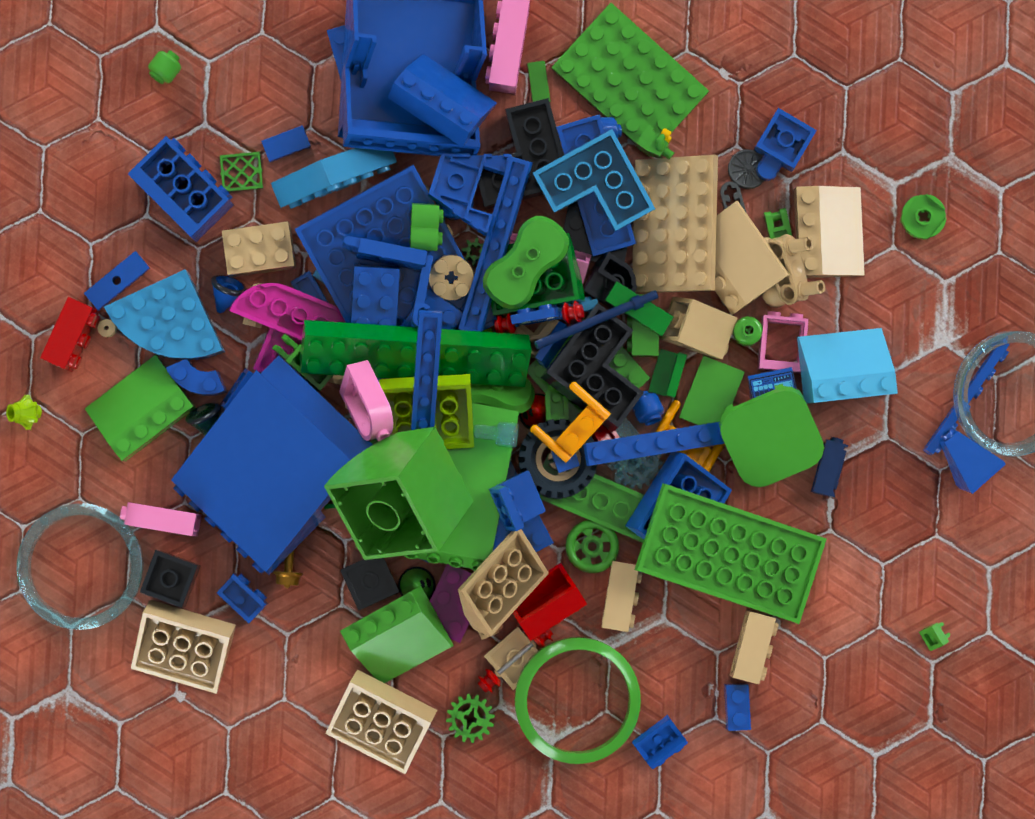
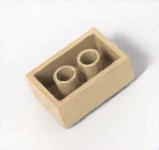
M288 221L222 231L227 274L229 277L296 269L291 225Z
M745 611L729 676L755 684H760V680H765L767 667L764 666L766 658L770 659L773 646L770 645L771 637H775L778 630V623H775L776 618Z

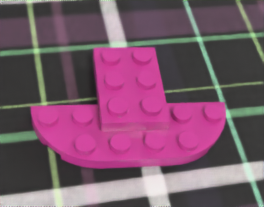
M278 283L258 284L245 290L235 299L229 309L230 312L269 327L253 366L254 370L261 373L278 356L272 349L275 344L280 346L288 355L294 350L281 338L284 334L289 336L298 345L302 343L304 320L346 323L336 306Z

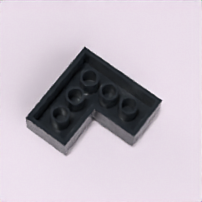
M549 98L505 109L515 148V153H511L512 157L533 163L522 200L544 195L533 172L564 156ZM483 169L478 186L484 208L487 210L495 207L504 175Z
M597 303L584 320L607 310ZM617 317L572 335L541 377L545 382L584 410L588 405L569 388L572 382L579 384L611 413L602 423L611 432L619 428L644 393L609 366V363L633 332L629 326Z

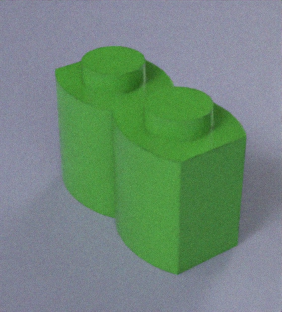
M412 203L410 248L437 251L438 246H442L443 233L438 232L439 223H443L444 210L439 209V204Z

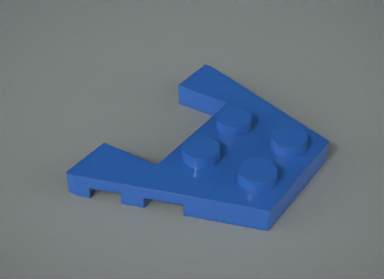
M441 153L428 197L481 234L487 236L493 214L471 208L482 170L485 169L504 175L509 157L512 155Z

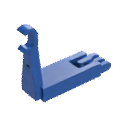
M346 236L342 247L345 250L357 252V259L420 271L412 315V324L418 328V311L420 309H430V306L424 303L433 256L427 255L425 250Z

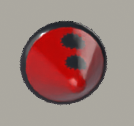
M535 393L531 408L526 412L519 413L521 422L528 429L533 425L546 422L544 394Z

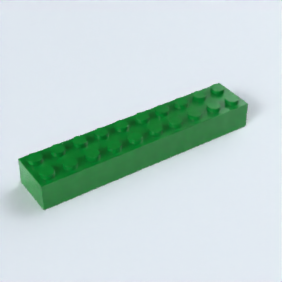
M304 320L300 351L301 373L344 376L347 365L368 360L377 378L414 377L417 328ZM441 329L438 376L470 374L471 384L525 387L532 351L529 335Z

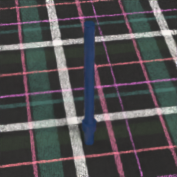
M654 290L642 296L636 295L631 297L628 302L534 341V344L539 350L632 309L634 311L644 307V304L658 299V294Z

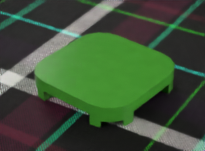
M783 384L775 385V389L737 406L731 404L725 408L726 411L721 416L719 423L720 432L739 476L745 483L756 487L773 484L814 466L823 456L824 445L821 434L799 389L796 390L793 387L783 386Z

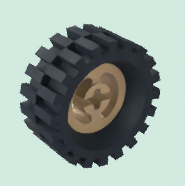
M551 419L544 423L541 422L537 426L556 441L572 422L566 421V419L557 421ZM529 431L519 451L518 462L520 472L529 471L538 493L547 498H569L581 492L594 477L596 467L598 466L586 465L583 445L576 452L580 466L571 469L569 472L565 471L558 475H553L544 469L541 461L542 453L547 446ZM592 436L585 443L594 442ZM551 452L548 455V460L553 459ZM554 462L549 464L552 469L557 470Z

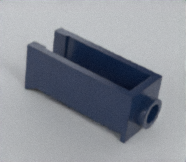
M831 437L830 440H824L823 456L818 462L811 492L831 498L835 497L833 490L837 489L846 455L844 448H848V445L843 444V439Z

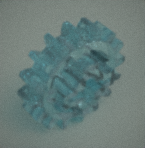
M661 454L618 461L619 464L614 465V468L617 470L615 474L624 485H628L631 489L635 485L642 489L643 483L650 486L649 480L655 479V474L660 471L658 466L663 465V462L659 459Z

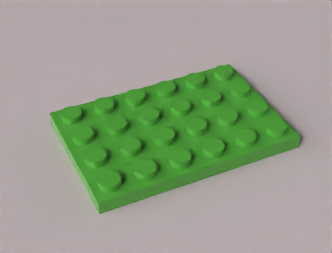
M612 3L602 11L551 67L556 74L604 117L615 118L617 124L621 125L622 133L635 145L649 125L654 128V132L657 135H660L664 128L672 133L709 93L705 86Z

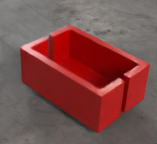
M68 297L40 358L70 372L77 369L82 360L80 354L83 348L86 349L91 341L90 332L92 328L95 329L100 321L101 317L98 316L100 311Z
M561 563L548 570L549 574L513 612V615L530 641L587 605Z

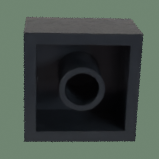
M155 550L140 593L184 608L201 565L161 550Z

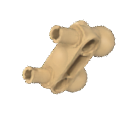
M789 234L772 239L764 237L789 273L787 277L762 294L766 304L770 307L778 308L785 304L791 305L798 301L807 300L809 295L821 294L825 291V284L822 280L807 281L800 252L813 248L811 237L795 239Z

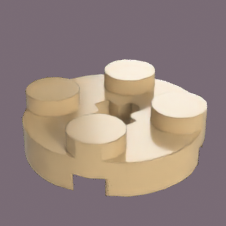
M452 254L444 255L431 266L429 284L434 293L446 300H457L468 294L474 278L473 270L462 257ZM449 271H453L454 275L458 276L457 280H454L451 284L445 279V275H449Z

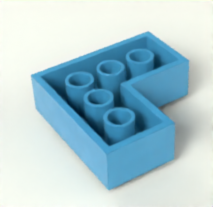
M613 129L533 172L554 213L592 192L595 193L615 231L655 210L651 199Z

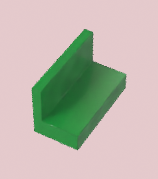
M660 349L648 392L674 399L687 354Z

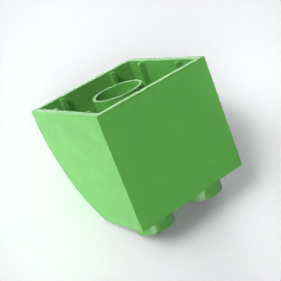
M436 427L402 431L386 437L348 461L324 485L364 560L438 552L474 502Z

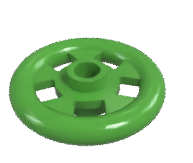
M590 520L582 521L574 526L567 536L566 554L569 561L578 570L586 573H599L608 569L612 565V561L616 560L619 552L618 537L612 529ZM593 529L603 532L601 538L591 535ZM582 532L587 537L580 544L576 541V538ZM590 542H594L597 546L594 551L588 549ZM603 542H610L609 552H603ZM579 549L586 555L582 560L575 553ZM600 555L602 562L592 564L591 558Z

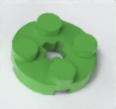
M927 194L917 195L908 200L904 205L900 221L909 235L926 240L936 236L944 228L946 223L945 207L935 196ZM928 212L927 218L929 221L921 222L918 213Z

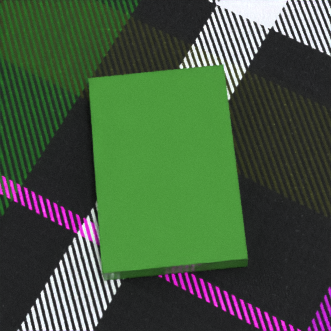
M703 355L679 418L695 425L720 422L721 416L726 411L725 408L733 404L745 372Z

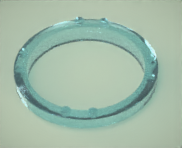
M1003 331L985 338L967 354L956 375L953 399L957 419L966 435L972 441L995 454L1023 456L1034 453L1035 434L1016 443H998L987 437L977 427L970 413L968 388L971 376L979 362L989 352L999 346L1017 342L1025 343L1035 348V334L1030 332Z
M91 504L65 505L44 514L27 531L17 556V578L27 603L43 619L68 629L95 628L116 619L135 599L143 578V554L133 530L129 525H124V520L120 519L117 514L103 507ZM76 515L93 516L109 523L124 539L131 559L130 578L123 595L108 610L87 618L70 617L52 609L38 594L31 574L32 554L42 534L54 523Z

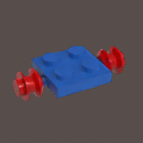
M574 301L573 306H569L565 302L562 308H558V305L547 304L538 306L539 310L530 308L519 309L515 315L508 313L507 318L498 315L497 320L494 321V326L497 333L509 331L510 334H515L519 325H530L557 319H564L570 325L573 319H576L578 323L581 322V318H584V309L582 304L579 305L577 301Z

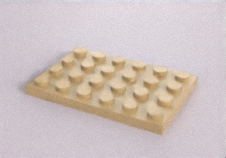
M701 155L671 157L670 160L667 158L635 160V172L655 207V210L634 221L633 234L636 244L633 245L632 269L636 277L637 288L635 293H649L654 290L656 292L715 291L718 156Z

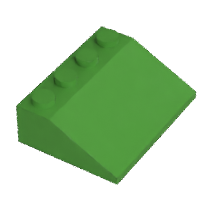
M154 355L87 406L85 410L120 460L126 462L184 418L196 406L180 385L172 379L157 355Z
M422 586L340 631L350 651L377 680L383 683L454 646Z

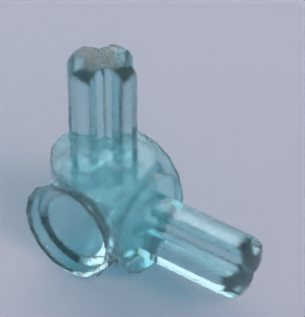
M499 422L497 427L477 424L474 429V437L495 440V444L498 446L517 447L519 424Z

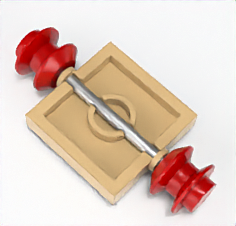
M519 627L515 628L484 655L495 671L485 669L486 675L484 677L478 676L480 679L477 682L485 693L488 691L493 693L492 687L494 685L500 687L499 678L502 677L514 690L522 669L528 660L539 651L536 648V643L539 647H545L546 640L553 641L551 638L553 632L548 629L530 641Z

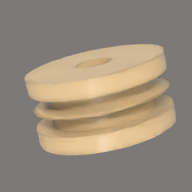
M104 319L98 324L100 335L107 338L115 335L117 327L111 320Z

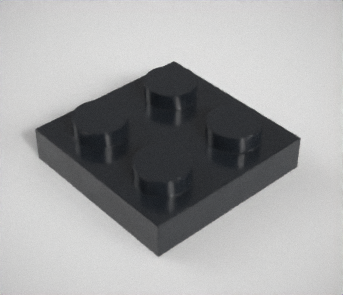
M385 558L363 559L340 570L358 611L400 592Z

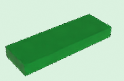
M616 282L606 297L605 302L616 307L628 302L631 297L638 294ZM651 302L644 304V307L634 311L632 309L624 313L660 336H663L674 318Z

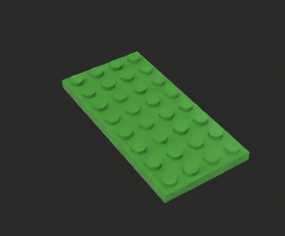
M662 483L634 570L800 624L827 539Z

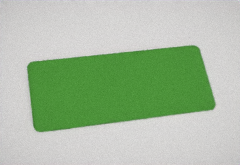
M545 61L528 63L533 102L549 98L550 102Z

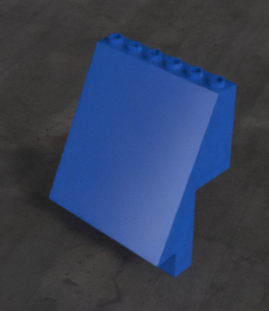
M346 0L338 137L343 138V147L441 156V153L478 154L480 149L479 127L462 148L388 99L395 80L405 68L422 54H425L476 88L477 77L487 56L483 0Z
M278 355L261 374L257 370L253 373L171 481L175 484L173 489L181 497L186 494L191 499L189 504L197 512L202 510L207 515L204 519L213 528L218 525L223 530L220 533L223 538L229 543L233 540L238 545L236 550L245 559L249 555L255 561L252 566L259 573L262 574L265 571L270 575L326 518L321 509L331 498L324 485L348 461L373 444L370 441L364 440L359 431Z

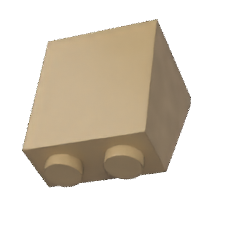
M673 297L667 313L674 318L663 336L659 335V339L711 358L723 360L729 348L728 343L733 334L737 317L694 299Z

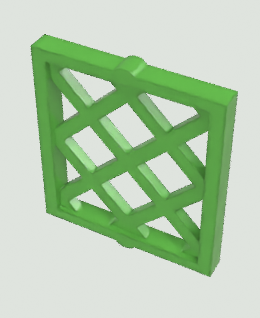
M260 152L220 155L222 186L228 192L263 189V170L261 168ZM252 156V158L249 161H247L243 157ZM237 157L233 163L227 159ZM255 158L258 159L259 166L257 168L251 164ZM240 159L246 163L242 170L236 166ZM224 161L231 165L226 171L223 167ZM248 166L255 170L250 177L244 173ZM233 167L239 171L235 178L228 174ZM256 173L260 176L259 183L252 179ZM241 174L247 178L243 185L237 181ZM226 176L232 180L228 186L225 185ZM250 181L256 185L246 187ZM234 183H236L238 186H240V187H237V188H231V186H232Z

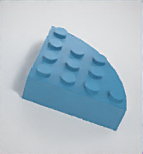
M354 148L321 159L272 182L271 185L280 208L289 205L290 209L317 197L320 198L334 191H340L361 182V180L372 177L375 171L378 174L389 171V165L396 163L397 160L391 151Z
M186 269L104 306L112 322L126 337L138 346L156 355L175 360H198L225 353L193 280Z

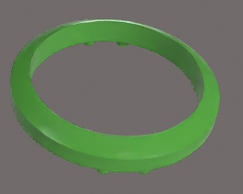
M569 637L546 645L528 660L519 675L514 702L518 723L526 738L536 749L560 762L585 764L609 756L626 742L634 730L639 717L641 695L633 669L619 652L595 639ZM571 650L592 651L608 658L620 670L628 690V708L621 727L607 742L585 751H568L549 744L535 731L527 709L529 686L538 669L552 657Z

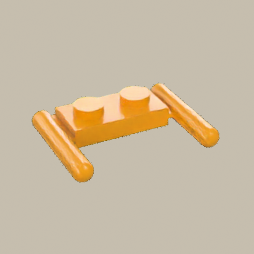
M572 382L569 388L588 406L556 441L537 425H533L530 428V431L565 463L611 414L576 382Z
M673 400L655 432L677 429L674 426H670V423L681 406L678 400ZM725 444L714 445L712 450L707 446L677 452L686 454L710 472Z

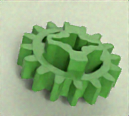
M468 693L465 700L459 696L458 704L456 702L451 703L454 709L447 710V713L452 715L446 719V722H452V725L448 728L449 731L455 729L454 737L457 738L459 735H462V742H465L467 737L470 738L471 743H474L475 737L483 740L482 733L489 735L490 732L487 727L494 726L490 719L494 718L495 714H489V711L493 708L492 705L486 707L487 699L479 701L478 694L474 699H471V695ZM471 703L470 708L465 711L458 710L462 705ZM478 706L484 710L486 718L479 715L477 711ZM472 708H474L473 713L477 721H472L469 728H467L468 723L464 716L469 715ZM455 718L462 721L464 725L463 731L457 726ZM477 725L483 726L479 731L470 733L471 728Z

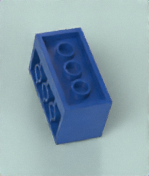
M165 136L128 175L197 242L234 206L230 201L233 197L222 185L219 187L215 185L217 181L206 169L203 172L199 169L202 166L190 153L187 156L184 154L186 150L175 138L170 140ZM168 168H172L169 174L166 173ZM187 184L186 189H182L181 186ZM199 199H203V203L201 205H197V201Z

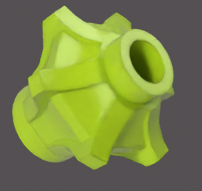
M24 395L20 401L9 404L6 409L7 419L10 422L22 425L26 430H31L32 424L37 423L38 418L42 415L41 407L37 405V402L32 401L30 395Z

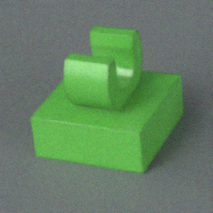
M943 622L932 624L919 631L930 651L940 648L949 642L947 638L950 637V633L944 634L941 629L944 625Z

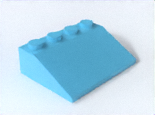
M882 328L797 337L803 396L807 404L898 394L895 369Z

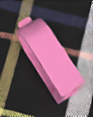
M368 360L347 365L339 392L362 438L366 441L377 439L379 442L389 437L393 431V416L389 402Z
M128 502L127 507L122 506L120 519L125 520L124 525L198 537L202 516L201 514Z

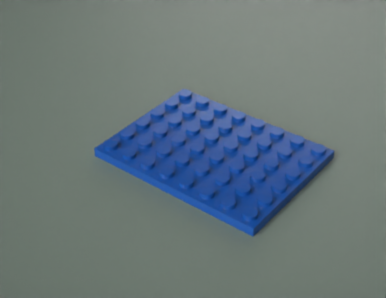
M414 164L295 228L298 237L346 323H351L354 264L393 265L357 259V252L343 249L344 238L351 236L410 247L412 203L435 204L428 197L429 192ZM443 220V223H439L438 232L443 233L442 246H438L437 251L425 250L427 255L433 256L432 265L444 255H458L464 259ZM399 267L396 326H400L414 307L420 275L418 270ZM449 271V275H445V279L450 284L458 278V276L454 275L453 271ZM428 282V288L433 291V289L431 288V286H430V284H429V282ZM469 292L466 296L457 300L446 301L463 312ZM491 307L483 331L493 326L494 321L497 320L496 316H493ZM460 321L458 322V324L456 325V327H455L453 330H460V329H458V328H459V325H460Z

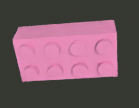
M530 0L498 1L496 19H499V23H494L492 35L493 40L496 42L495 45L491 44L489 52V62H492V66H487L485 76L486 84H489L490 91L516 94Z

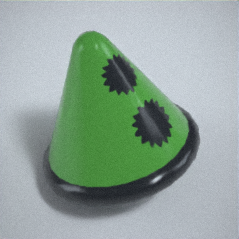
M418 566L405 570L400 576L398 583L400 595L403 596L422 586L428 599H431L436 588L435 579L431 572Z

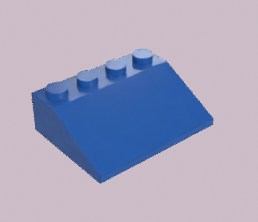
M422 54L405 68L393 83L388 99L462 148L497 104V102L425 54Z
M671 452L625 526L642 539L645 538L662 483L723 504L729 497L732 489L686 454Z

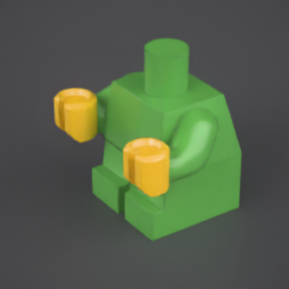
M649 125L636 142V147L649 156L655 158H662L664 156L670 160L674 155V152L669 149V142L672 139L670 137L671 131L666 128L662 130L660 135H657L654 132V128Z

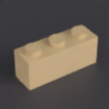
M612 561L601 628L628 632L629 628L634 627L635 615L631 613L633 605L637 606L639 593L635 592L636 583L640 584L642 579V572L634 570L636 565Z

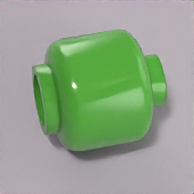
M170 50L167 53L159 51L148 65L149 75L160 84L164 82L171 83L181 70V65L178 62L180 58Z
M742 317L734 326V339L742 346L754 345L762 336V325L754 317Z

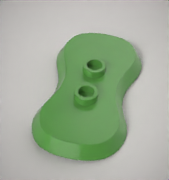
M534 216L525 221L518 231L512 249L505 256L493 262L484 274L483 287L488 296L497 304L507 309H518L527 304L533 296L540 276L547 269L559 263L568 251L569 238L564 229L555 221L545 216Z
M527 378L525 387L471 384L472 403H482L492 407L523 413L531 408L535 398V390Z

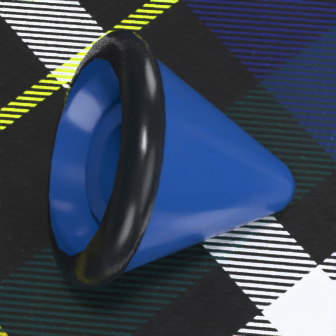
M216 275L211 278L216 311L220 314L225 312L235 299L247 290L246 286L235 278L225 275Z

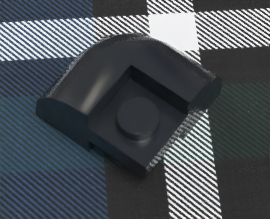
M609 252L604 253L596 261L590 270L592 273L583 287L585 293L609 308L614 307L605 302V299L616 282H619L633 292L637 288L633 269Z

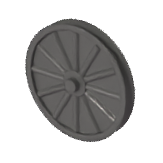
M749 149L741 150L734 154L728 164L730 179L744 189H753L760 186L764 180L758 177L756 168L763 156Z

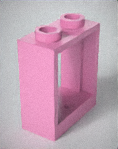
M768 311V314L763 315L761 320L763 331L759 343L757 370L775 371L792 367L793 373L801 374L799 352L797 362L765 360L768 323L800 326L799 337L807 336L808 319L803 318V314L791 313L790 317L781 316L780 312Z

